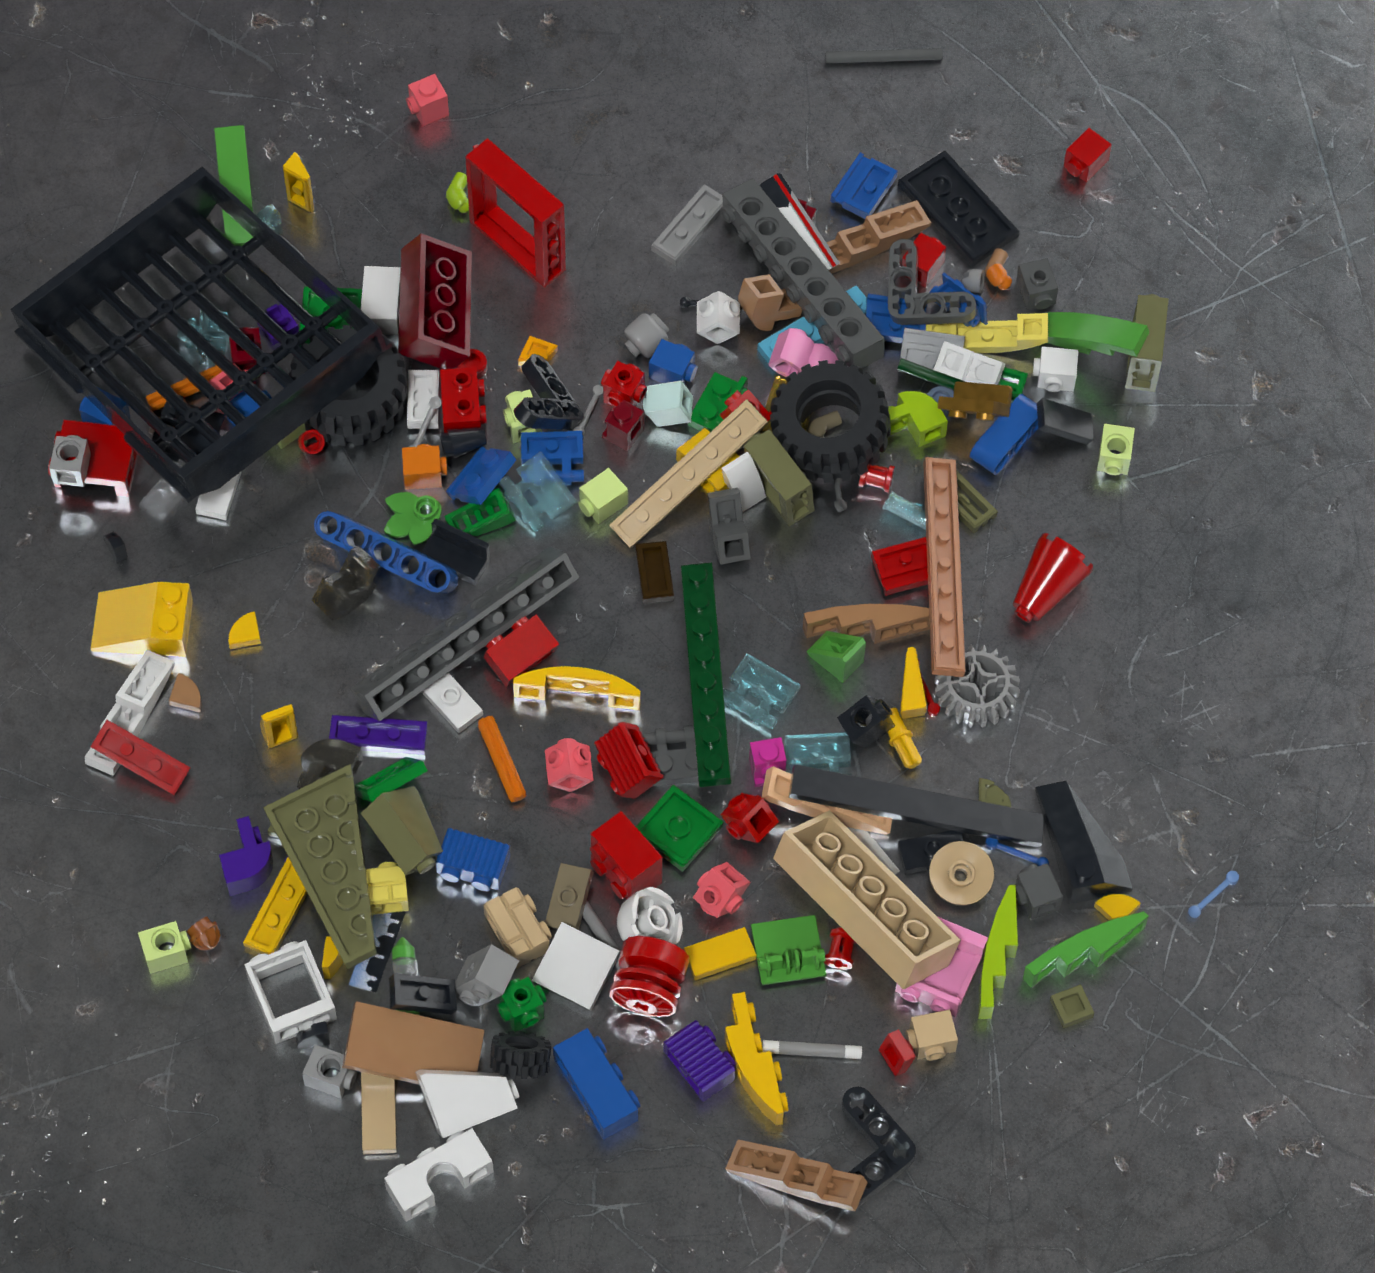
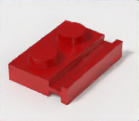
M926 537L872 551L871 558L880 583L883 586L885 596L928 585Z

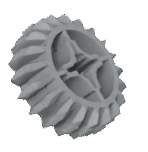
M971 644L968 647L967 653H965V671L969 670V674L959 677V680L953 681L954 676L935 675L934 683L937 686L935 687L934 694L935 697H940L938 705L940 708L947 707L945 711L947 717L956 714L957 724L965 719L968 720L969 728L974 725V722H979L980 726L984 728L987 720L996 725L999 721V716L1006 719L1009 715V709L1013 710L1017 702L1015 699L1020 694L1018 687L1020 678L1015 675V665H1008L1009 659L1007 656L998 658L997 648L990 654L986 652L985 645L980 648V651H975ZM995 692H1002L993 701L985 703L987 697L994 696Z

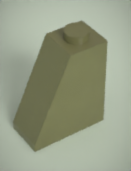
M415 786L382 793L361 812L405 875L416 872L424 874L435 866L436 862L434 859L443 850Z

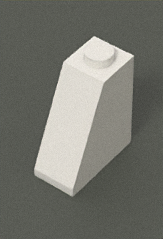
M424 1069L415 1072L437 1133L442 1138L517 1109L515 1099L519 1098V1093L513 1079L507 1080L500 1073Z

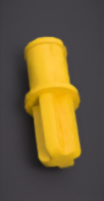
M890 708L892 711L890 718L895 727L887 732L890 738L889 744L891 747H895L904 767L914 769L922 763V758L911 739L913 733L907 730L898 709Z

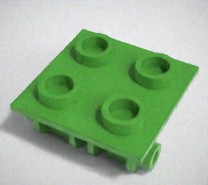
M815 915L751 924L761 985L826 976L824 948H821Z

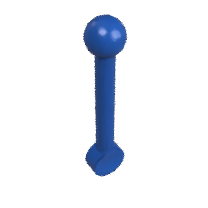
M986 838L985 845L989 850L997 848L1035 863L1038 866L1046 863L1049 865L1046 857L1037 858L1002 844L997 839Z

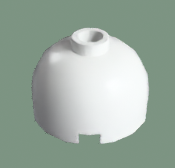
M648 887L632 894L622 903L617 916V929L621 939L624 941L628 937L647 936L662 939L676 945L680 941L683 925L680 912L675 914L671 906L675 902L664 891L653 887Z

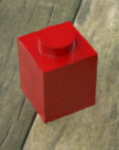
M1088 128L1066 149L1064 167H1066L1071 175L1079 177L1087 183L1109 161L1112 144Z
M920 233L913 243L918 253V284L926 288L945 262L946 246L937 238L928 237ZM908 251L902 257L901 266L907 267L906 255Z

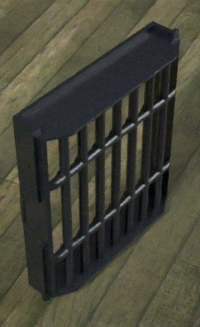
M200 167L10 309L19 327L14 331L15 334L76 394L82 393L124 434L125 442L187 503H190L199 495L221 488L362 379L379 354L392 347V343L382 334L377 324L304 259L302 253L282 235H277L204 167ZM218 204L253 238L242 246H235L207 220V217L215 205ZM200 229L228 256L218 264H212L186 238ZM263 245L330 308L318 317L311 316L250 260L248 256ZM176 246L205 274L194 282H188L162 256ZM152 264L181 292L170 300H164L138 274ZM238 264L305 327L295 335L287 334L224 274ZM129 282L157 310L148 317L141 318L114 292ZM213 282L216 283L281 345L271 353H264L200 292ZM105 300L133 328L123 336H116L90 310ZM191 300L250 355L257 364L246 372L240 371L176 310ZM338 315L357 331L344 343H341L325 328ZM81 318L109 346L99 354H92L66 328ZM167 318L233 382L223 390H216L152 328ZM56 335L85 364L78 369L46 337ZM314 335L332 351L319 362L301 347L303 343ZM143 336L199 389L209 401L198 409L192 408L128 346ZM290 353L308 369L296 380H293L277 365L278 362ZM119 354L185 419L175 427H168L105 364ZM265 372H268L284 387L283 390L271 399L253 383ZM93 373L100 377L160 438L153 442L87 377ZM242 390L260 406L247 417L229 402L231 398ZM217 409H220L236 425L223 436L204 420ZM194 427L211 443L210 446L198 455L180 439ZM169 446L187 462L181 468L163 452Z

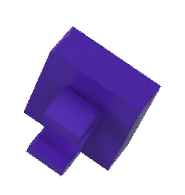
M275 304L265 309L266 314L287 334L293 335L299 332L298 324L283 305ZM257 322L272 345L279 343Z

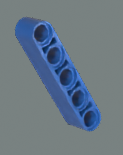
M325 511L320 513L315 519L314 528L317 535L429 591L447 594L454 591L458 585V574L450 566L343 514ZM335 518L337 529L334 533L329 534L327 524L329 520ZM359 531H362L365 538L364 543L360 547H356L354 536ZM388 544L391 547L392 553L390 558L384 561L381 557V550ZM415 557L419 562V568L414 574H411L408 570V563ZM440 571H444L446 574V583L442 587H438L435 583V577Z

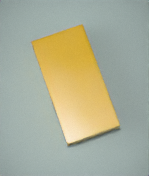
M745 927L684 947V951L690 956L689 967L694 980L754 961L757 957Z

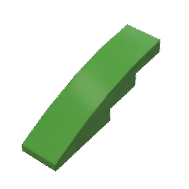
M244 125L214 128L219 182L254 213ZM223 210L226 238L235 246H242L253 238L251 234Z
M1048 312V344L1066 349H1075L1087 355L1093 350L1111 356L1117 351L1137 357L1150 332L1147 325L1118 318L1074 312Z
M1143 911L1112 919L1070 937L1025 966L1023 980L1032 988L1054 969H1057L1065 978L1088 958L1096 967H1099L1145 929L1149 916Z

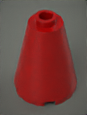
M1043 533L1039 537L1013 601V606L1016 608L1014 613L1028 623L1031 620L1039 621L1094 570L1092 563L1087 567L1082 562L1086 557L1083 553L1057 536L1053 541L1046 539L1049 535L1048 533Z

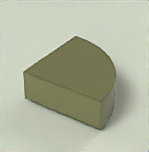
M979 778L978 801L1011 807L1009 796L991 780Z

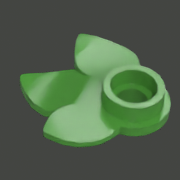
M400 492L390 495L385 499V502L395 514L387 522L384 532L395 538L409 536L413 545L421 544L431 537V523L434 519H440L442 514L441 505L438 500L428 495L417 497L411 492ZM423 510L431 511L430 514H421Z

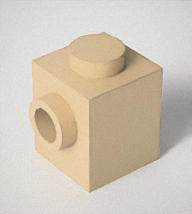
M950 1009L911 1017L910 1028L905 1031L906 1039L915 1049L917 1060L923 1058L929 1061L938 1060L947 1053L956 1052L958 1038Z

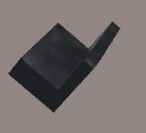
M434 519L431 523L432 536L421 553L450 566L456 571L458 578L476 585L490 563L489 544L447 523Z

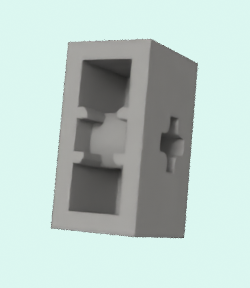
M492 944L469 955L455 981L456 993L460 995V1000L471 1006H481L503 995L519 960Z

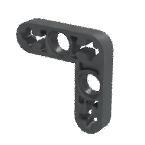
M900 239L892 244L889 251L888 310L893 322L900 325L966 323L975 318L977 314L976 301L973 295L968 292L917 293L918 253L915 244L908 239ZM902 250L908 251L906 255L907 267L901 266L902 263L899 255H901ZM900 276L911 278V283L905 288L897 287L895 281ZM900 297H905L907 309H905L904 314H899L898 312L900 309ZM931 302H937L941 305V309L938 313L931 315L924 311L925 306ZM946 302L950 303V313H947ZM961 303H967L968 307H966L965 312H960Z

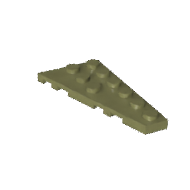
M351 764L263 807L347 969L377 955L353 770Z

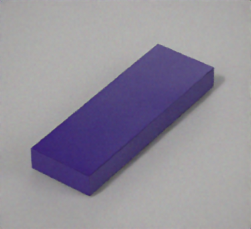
M332 715L328 745L330 749L425 755L428 724L427 721L385 718L378 721L370 717Z

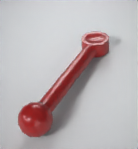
M921 673L924 694L928 703L927 712L930 716L934 717L939 714L940 706L933 701Z

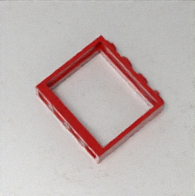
M487 138L481 144L474 145L473 150L465 156L470 223L545 288L566 270L564 204ZM496 186L534 219V237L497 205Z

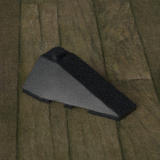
M1067 780L1035 787L1042 814H1045L1046 828L1069 904L1099 899L1111 894L1131 892L1133 888L1124 859Z

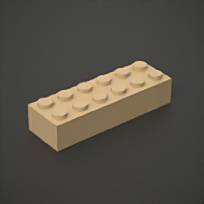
M830 810L783 833L773 859L903 990L949 966L961 940Z

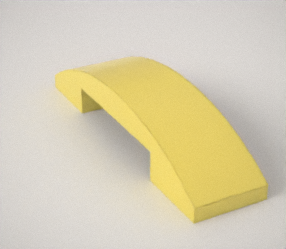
M1048 313L1017 314V320L988 321L986 325L979 321L975 327H967L963 323L926 324V331L965 336L963 348L975 353L1012 352L1048 343Z

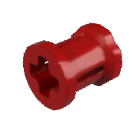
M868 464V471L860 475L858 486L864 487L869 485L882 488L884 492L889 493L895 466L890 465L887 468Z
M843 928L831 929L829 936L832 941L829 953L825 955L824 963L835 969L849 970L853 967L854 962L851 957L854 944L857 943Z

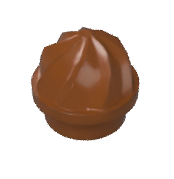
M208 916L197 921L186 931L191 938L189 940L191 945L200 950L214 949L219 942L220 930L216 921L211 922Z

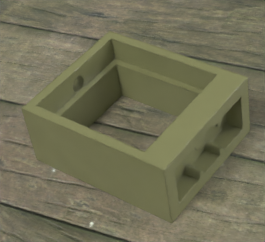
M1154 294L1138 295L1133 322L1147 325L1150 332L1137 357L1128 355L1126 389L1156 391L1163 358L1169 298H1162Z
M770 429L762 434L757 433L753 435L744 445V452H748L755 463L767 499L790 527L815 511L812 484Z

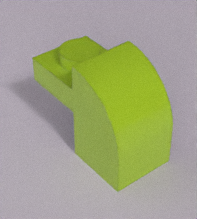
M917 391L898 393L897 406H888L891 426L890 435L908 428L918 447L946 436L948 420L943 411L938 409V403L927 394Z

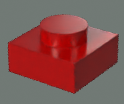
M899 1029L889 1033L878 1049L895 1077L905 1073L916 1057L912 1045L903 1037Z

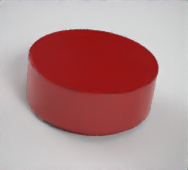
M470 349V357L459 364L457 368L477 367V378L480 379L487 371L486 356L480 350Z

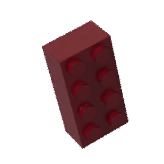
M422 233L401 249L398 353L441 369H454L470 357L471 251Z

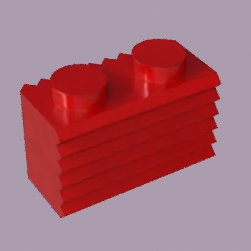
M625 722L618 723L617 726L609 730L603 737H600L594 744L599 752L597 754L598 762L603 768L608 770L612 778L610 785L613 791L621 797L636 799L660 781L664 775L660 773L661 770L652 757L653 754L650 752V748L647 747L639 727Z

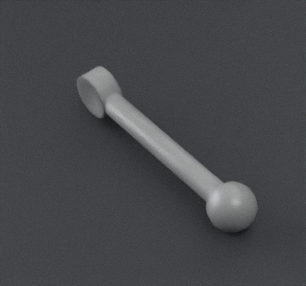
M595 385L593 387V397L585 411L584 418L573 431H582L584 436V427L598 399L603 397V386Z
M434 396L430 399L428 413L414 444L409 447L420 445L436 408H439L442 404L439 397Z

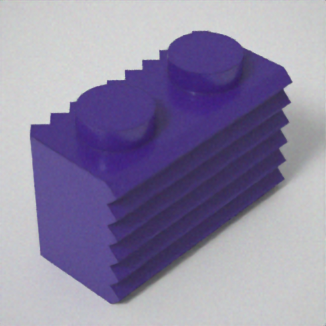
M695 1020L664 1041L663 1052L702 1102H705L735 1080L734 1068L736 1064L726 1050L722 1052L715 1045L717 1040L710 1028L706 1025L702 1027Z

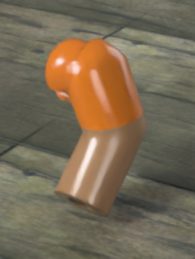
M997 248L994 250L985 268V275L994 287H998L1003 291L1011 286L1012 278L1007 275V271L1003 267L1008 258V253L1003 249Z

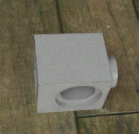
M76 435L56 436L49 466L53 484L84 487L91 456L87 439H82ZM69 457H76L74 460L71 461L65 460Z
M315 1044L302 1075L305 1086L342 1099L345 1089L350 1090L352 1088L357 1071L342 1068L344 1054ZM329 1068H336L340 1071L334 1077L323 1075Z

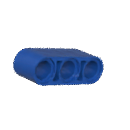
M1024 394L1017 396L1010 404L1009 417L999 416L976 442L969 457L994 475L998 474L1037 431V403Z

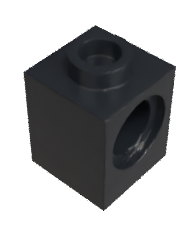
M868 695L837 717L851 742L864 748L870 746L895 727L890 718L892 711L886 702ZM872 714L871 722L866 726V719Z

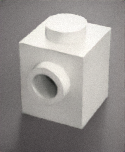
M1042 347L1040 358H1034L1032 376H1038L1037 388L1046 389L1051 392H1058L1060 390L1074 392L1077 377L1078 350Z

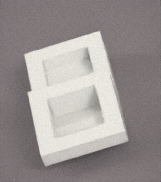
M944 341L934 370L965 382L998 385L1005 363Z
M748 452L722 467L725 484L729 489L738 488L740 492L742 513L766 498L760 475Z

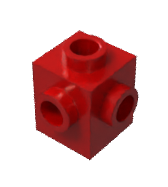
M618 360L612 370L608 369L605 372L601 381V386H603V402L612 407L620 405L623 400L636 406L637 403L642 402L647 392L645 373L633 364H625Z
M745 793L732 798L728 803V807L720 814L727 823L726 829L732 837L737 840L743 839L759 843L779 822L767 801L759 795L753 796Z

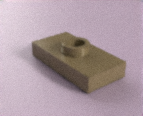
M560 863L545 920L548 928L558 930L561 922L579 930L594 871Z

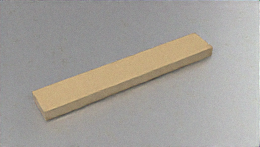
M746 399L609 525L610 528L630 549L633 548L635 544L739 451L753 435L762 430L768 424V421Z

